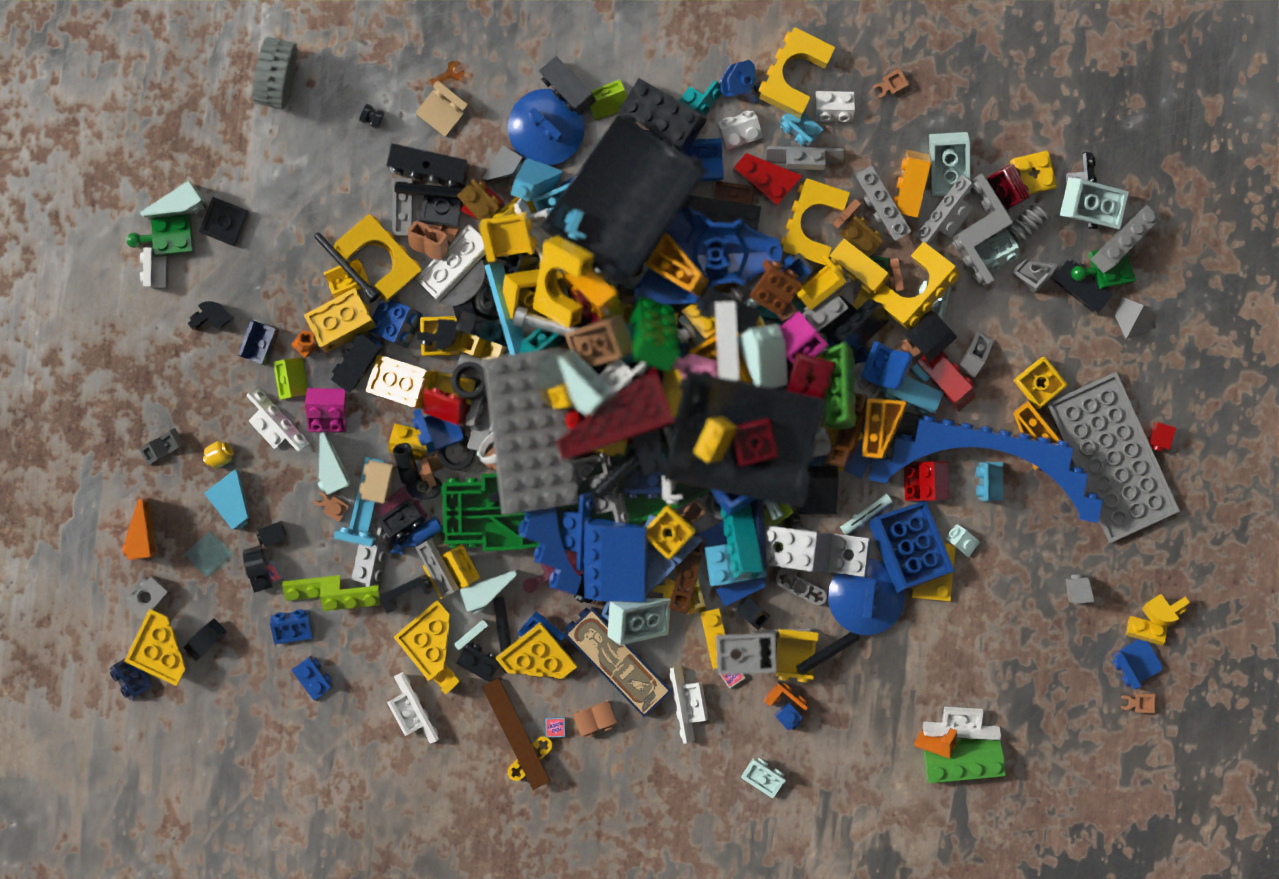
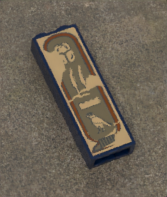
M586 607L579 613L580 619L576 622L572 620L565 627L567 631L564 635L631 705L645 717L672 689L629 644L619 645L609 638L607 621L593 607L590 609Z

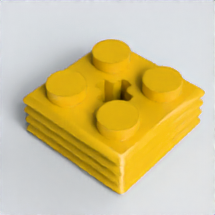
M1048 150L1010 160V164L1013 163L1019 169L1020 177L1029 189V195L1057 187ZM1032 169L1038 172L1035 179L1034 176L1029 175Z
M456 316L421 317L420 330L424 333L437 334L438 319L457 321ZM458 330L455 342L447 349L435 350V342H432V346L421 344L422 356L460 355L461 351L457 350L460 344V330Z
M1046 357L1038 359L1014 379L1016 385L1036 409L1043 407L1068 386ZM1037 379H1044V387L1036 385L1038 383Z
M670 505L666 506L647 526V540L668 560L696 533V530ZM665 528H671L673 530V536H667L665 534L667 532Z

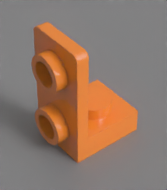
M777 683L764 698V702L769 706L772 704L776 705L781 700L782 695L780 694L783 692L805 711L808 709L805 705L807 701L800 695L795 697L791 693L792 689L785 683L782 685Z
M950 728L947 735L944 734L943 737H930L924 735V731H920L914 746L950 759L957 745V730Z

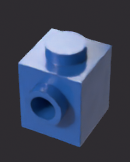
M789 701L774 714L788 731L791 728L795 730L802 723L800 721L802 716Z

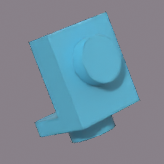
M572 210L566 216L565 223L567 225L564 232L568 233L569 238L579 241V238H586L585 234L576 231L583 212Z

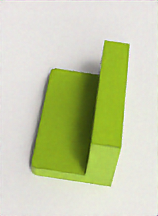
M620 79L590 91L596 99V102L590 106L594 119L599 120L620 112L619 109L627 98Z
M290 358L273 362L279 400L306 395L308 385L303 358Z

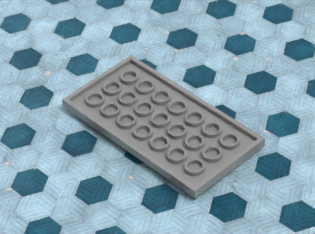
M553 349L483 358L501 508L504 515L578 503L576 481L573 480L571 461H573V458L562 461L556 444L559 438L570 431L565 422L568 412L550 407L541 397L536 383L538 364L542 357Z
M1117 372L1046 403L1061 439L1070 442L1069 445L1073 446L1071 457L1073 465L1083 467L1084 471L1088 473L1085 487L1086 494L1087 492H1093L1102 497L1103 502L1099 522L1109 543L1180 512Z

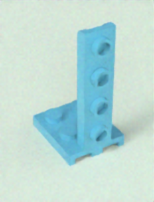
M365 457L350 527H341L339 530H335L333 538L372 547L375 545L376 537H372L373 533H369L375 501L362 499L359 489L361 483H364L366 475L363 474L365 464H369L370 460L384 463L385 461Z

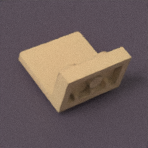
M437 80L433 85L434 90L416 111V115L446 137L469 106Z

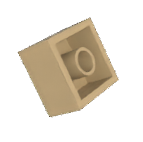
M370 460L369 464L366 463L363 473L366 475L365 482L361 483L359 494H362L361 498L379 503H389L397 466L375 460Z

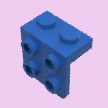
M722 138L695 139L688 152L683 151L685 156L691 159L696 157L703 162L702 167L707 171L700 181H719L724 179Z
M380 299L372 317L376 327L369 331L407 348L423 314L392 299L386 304Z
M874 342L860 377L875 386L898 390L904 381L907 369L911 365L913 355L908 352L895 351L879 342Z
M421 409L413 411L415 419H412L416 430L420 429L421 435H418L421 446L426 445L428 453L464 440L459 425L431 415L423 417Z
M1137 639L1111 654L1114 659L1112 663L1117 671H1121L1123 675L1122 680L1127 688L1130 687L1134 690L1139 688L1142 681L1162 670V665L1149 642Z

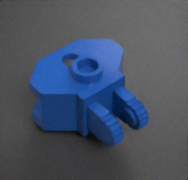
M750 60L729 65L720 80L721 93L726 97L738 94L739 96L746 97L753 103H757L759 98L751 92L753 89L761 94L758 91L761 84L757 82L758 78L755 76V64Z

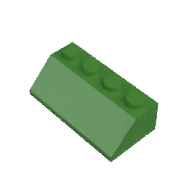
M841 343L823 352V359L834 362V369L825 402V428L846 430L855 426L854 357L853 350L849 345Z
M957 739V745L950 759L923 750L926 781L928 783L1006 776L1000 740Z

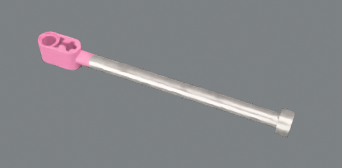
M523 307L517 308L513 321L515 326L523 328L526 324L563 336L568 332L580 329L574 326L566 328L556 321L529 314V309ZM693 354L687 355L684 359L677 357L672 368L679 370L683 378L686 377L687 371L715 377L718 374V363L716 361Z

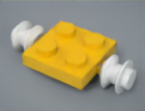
M730 286L729 293L723 292L724 295L743 302L741 299L743 294L737 287L732 288ZM700 298L696 303L690 304L682 311V314L691 324L683 323L684 328L682 330L677 329L678 339L681 343L686 342L689 344L688 339L690 337L695 339L694 331L696 330L705 341L716 334V319L704 318L700 315V311L695 310Z

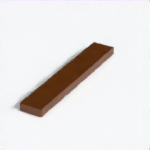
M500 678L482 686L532 790L550 782Z

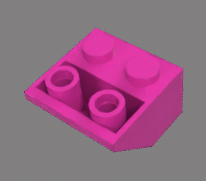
M799 311L779 327L785 340L786 357L793 365L797 353L815 356L828 345Z
M307 388L305 409L308 432H346V391L335 388Z

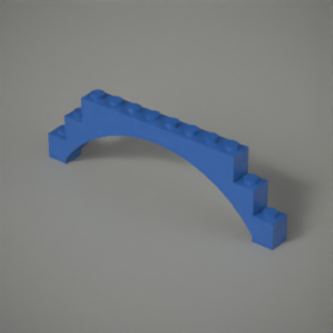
M557 507L524 511L526 515L524 521L519 525V537L540 543L534 552V562L555 569L549 577V587L576 595L582 577L576 574L564 551L558 529Z
M924 415V418H919L916 439H912V436L908 434L896 436L892 458L886 454L884 459H872L869 480L888 483V478L914 460L931 453L959 447L996 449L1025 459L1052 477L1074 503L1079 512V520L1094 523L1099 521L1103 502L1102 497L1093 492L1084 494L1088 473L1084 471L1083 467L1073 466V468H1069L1073 446L1069 445L1070 442L1058 440V442H1052L1048 437L1039 436V439L1031 438V435L1027 433L1015 435L1010 430L1001 429L1000 432L993 431V428L989 426L977 428L973 427L974 424L962 422L961 425L954 423L955 421L944 418L943 421L935 420L936 417Z

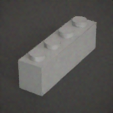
M1146 205L1090 260L1105 273L1160 218Z

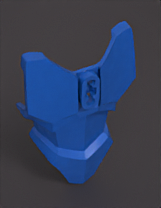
M686 207L679 210L665 230L708 279L705 288H713L716 284L734 281L738 284L746 285L753 277L765 271L762 266L765 259L771 262L776 260L780 263L782 257V247L778 239L750 228L744 223L743 219H739L733 224L712 223L701 212L694 211L691 207ZM660 239L658 240V242L656 243V245L653 247V249H652L651 252L649 253L648 259H649V257L651 256V254L653 253V251H654V249L656 248L657 244L659 243ZM649 268L642 280L634 288L635 303L639 296L650 298L660 304L696 303L702 293L699 297L693 295Z

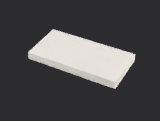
M468 224L456 236L451 246L448 245V252L442 260L434 259L415 279L440 302L486 254L482 236Z

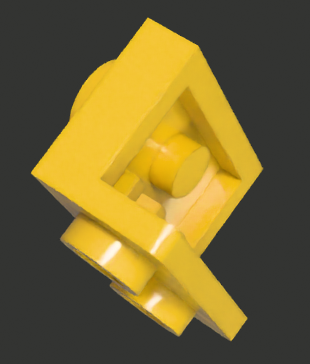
M356 258L349 261V265L370 285L360 259ZM341 266L324 272L334 299L354 288L356 290L361 289Z
M394 423L388 452L393 454L392 450L396 445L408 443L412 447L415 460L426 458V445L421 446L418 435H421L420 429L416 430L412 427Z

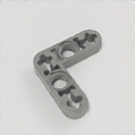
M779 568L775 580L780 587L818 606L825 603L827 599L825 591L798 577L799 569ZM788 574L787 578L793 581V577L797 578L792 585V589L788 588L791 584L787 582L780 583V575ZM799 582L806 584V591L803 593L796 591L795 587ZM810 586L814 587L811 590L816 594L819 591L822 592V600L815 602V597L810 594L809 598L805 597L810 590Z

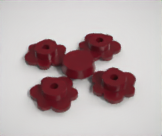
M571 289L568 291V298L584 306L582 317L585 319L584 324L586 326L602 321L595 313H591L589 301L581 291L576 289V294Z

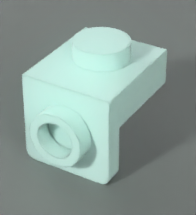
M958 524L950 530L945 538L967 557L972 554L980 543L972 534Z

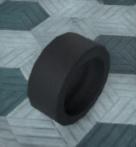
M471 361L463 362L453 371L451 377L452 387L464 399H479L487 392L485 370L478 363ZM467 370H475L481 376V385L473 392L464 391L460 386V377Z
M464 436V440L461 441L466 445V447L468 445L469 438ZM446 447L438 450L440 462L451 470L466 468L472 463L474 458V450L468 449V455L463 462L452 463L445 455Z

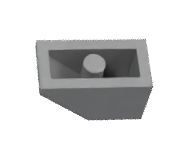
M502 146L483 179L489 182L513 176L515 172L519 173L523 165V157Z
M977 331L962 357L959 369L975 378L984 365L994 340Z
M1073 574L1071 578L1066 579L1068 602L1074 604L1094 602L1090 582L1087 577H1083L1082 574Z

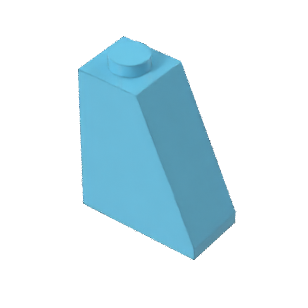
M526 157L515 178L511 195L530 201L552 191L558 186L562 170Z
M233 470L204 494L232 530L236 528L240 530L248 524L246 520L250 518L240 472Z

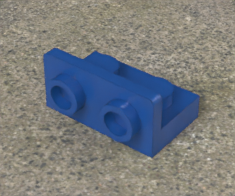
M299 609L294 612H279L271 615L270 627L274 645L313 639L309 610Z
M310 656L293 668L292 672L315 701L333 687L331 684L333 680L327 673L324 674L320 668L322 666L320 662Z

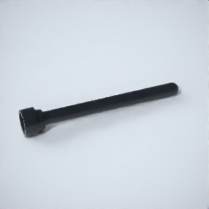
M317 232L314 234V238L364 291V298L369 303L376 301L380 297L381 292L376 287L369 286L321 233Z

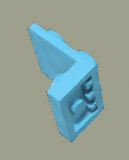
M804 112L800 119L787 113L779 122L781 124L780 128L787 134L792 133L796 137L795 141L802 147L804 145L809 147L823 131Z
M979 462V466H976V478H979V485H976V497H979V501L1003 500V462Z

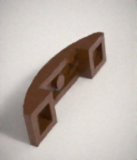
M854 393L856 397L855 426L846 430H839L836 443L831 446L826 461L827 464L846 467L850 461L862 430L867 406V395Z
M699 536L696 537L703 541L680 563L669 606L671 610L688 614L706 538Z

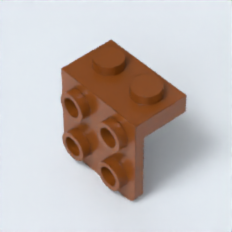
M765 259L762 266L766 272L751 292L750 297L755 302L780 315L802 284L797 278L798 274L791 269H788V271L783 269L782 264L776 260L771 262Z

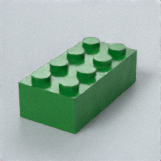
M639 296L630 312L634 360L670 371L680 354L675 310L667 304H660L650 298Z

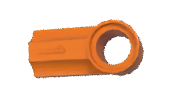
M301 331L291 344L304 358H307L317 347L314 344V334L311 331Z

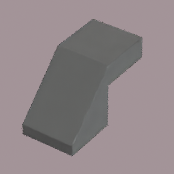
M176 428L161 437L148 442L139 450L149 466L182 447L184 443Z

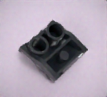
M932 309L920 319L915 327H911L904 334L920 350L919 352L923 353L929 363L957 338L955 333Z

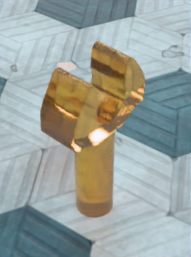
M449 62L447 71L429 80L431 85L433 86L437 80L440 83L449 78H453L456 81L460 80L465 71L453 72V69L459 66L460 62Z

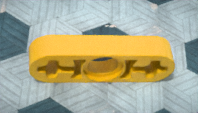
M540 736L532 743L533 747L537 750L540 746V740L543 742L548 741V748H542L539 751L542 754L539 757L540 760L552 748V741L546 736ZM518 759L508 768V776L513 781H519L525 776L523 769L520 770V776L512 775V768L517 769L520 766Z

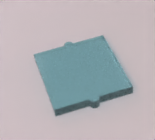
M209 531L185 555L194 563V567H197L207 577L231 553L222 545V541H219Z

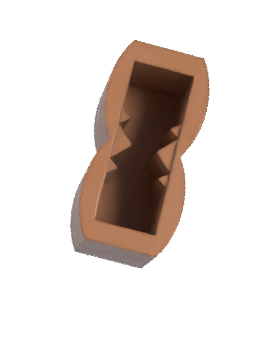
M414 221L407 230L408 243L413 250L426 253L427 256L436 260H442L448 252L447 235L441 230L431 229L427 224Z
M694 499L686 505L681 516L693 527L694 522L704 515L706 507L697 499Z
M610 700L573 713L580 735H585L586 738L596 735V731L603 728L604 731L610 730L617 723Z

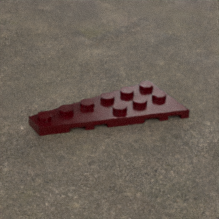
M655 367L556 441L562 461L674 423Z

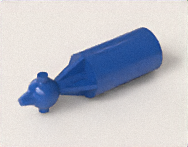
M434 516L424 522L420 528L411 530L402 543L395 541V545L390 551L391 554L398 553L403 555L405 548L419 546L443 532V525Z

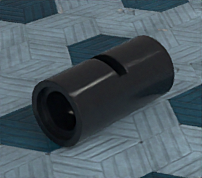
M400 443L392 450L401 482L405 485H411L420 478L411 445Z

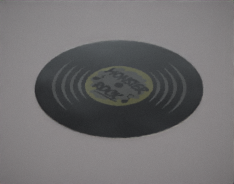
M419 475L420 478L416 483L406 485V491L411 497L417 500H431L440 495L442 483L435 477L437 485L430 488L427 481L423 482L421 475Z

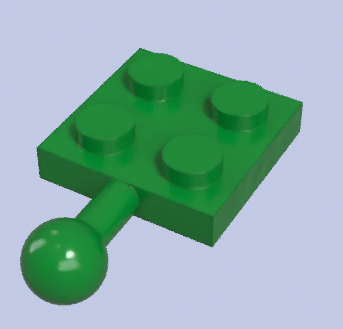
M189 214L152 218V234L139 235L133 232L126 237L127 245L132 248L138 247L141 243L153 242L154 257L193 253L191 217Z
M1099 250L1091 251L1088 254L1089 258L1091 259ZM1127 253L1105 273L1092 261V267L1090 268L1076 266L1071 271V276L1076 281H1082L1086 276L1095 274L1100 289L1130 284L1136 281Z

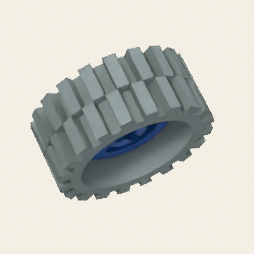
M271 37L264 39L254 75L252 95L254 104L285 109L295 76L298 51L296 43Z

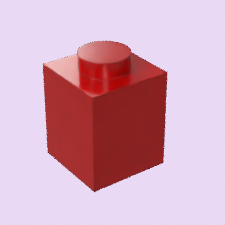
M1154 422L1148 441L1153 446L1152 449L1163 452L1164 449L1170 450L1176 427Z

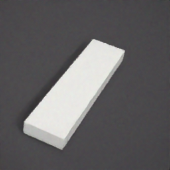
M716 302L718 377L738 381L736 302Z

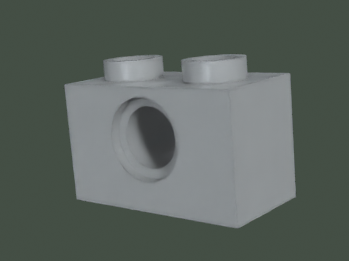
M155 576L145 577L139 584L141 588L137 592L133 591L126 599L128 603L125 606L142 621L145 619L150 608L155 610L171 592ZM144 592L150 593L151 600L149 602L143 600L142 595Z

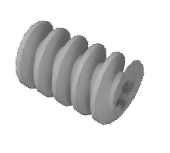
M1031 204V210L1025 209V215L1020 214L1018 216L1019 220L1015 219L1013 221L1014 226H1007L1011 236L1020 244H1022L1021 239L1028 241L1027 233L1032 236L1034 235L1032 228L1039 230L1038 223L1045 225L1043 218L1051 219L1041 206Z

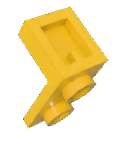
M566 382L548 389L553 408L568 407L574 404Z
M445 665V670L433 680L447 694L461 679Z

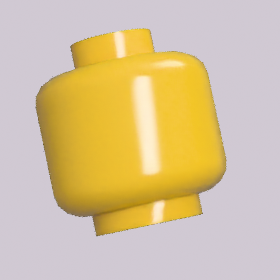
M216 441L204 449V462L207 466L219 469L232 460L233 450L227 442Z

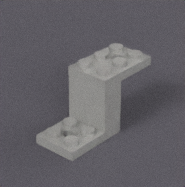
M982 173L971 180L974 184L971 189L975 195L979 194L983 200L981 205L985 211L989 210L991 214L952 237L954 240L952 245L957 252L960 251L964 256L962 260L967 268L970 267L974 272L972 276L975 282L984 286L994 279L974 247L1010 225L1013 221Z
M764 526L767 565L867 577L871 538ZM778 542H782L784 546L783 551L780 553L776 551V544ZM848 550H852L854 553V557L850 561L846 559V552Z
M794 628L790 630L810 631V628ZM778 629L752 630V634L716 635L717 674L776 672ZM733 649L741 650L742 656L740 659L735 660L731 657Z

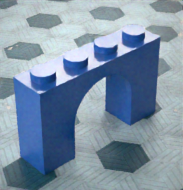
M724 521L695 534V536L706 538L704 547L727 544V537L724 534ZM762 577L724 584L715 589L725 607L766 587L764 582L767 579Z

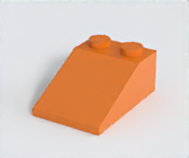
M149 498L138 499L124 540L125 545L122 546L123 555L127 556V560L157 555Z

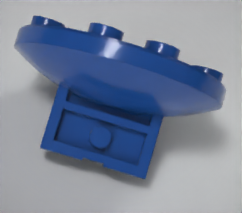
M538 89L524 95L512 108L508 119V135L513 148L523 159L527 157L549 166L557 165L569 159L580 147L584 136V119L582 114L579 116L575 111L571 113L564 105L566 101L563 98L559 100L552 92L554 91L553 89Z
M869 559L867 577L841 573L834 575L828 590V603L833 617L842 627L859 635H874L887 630L898 620L905 603V591L896 594L885 564L879 560Z

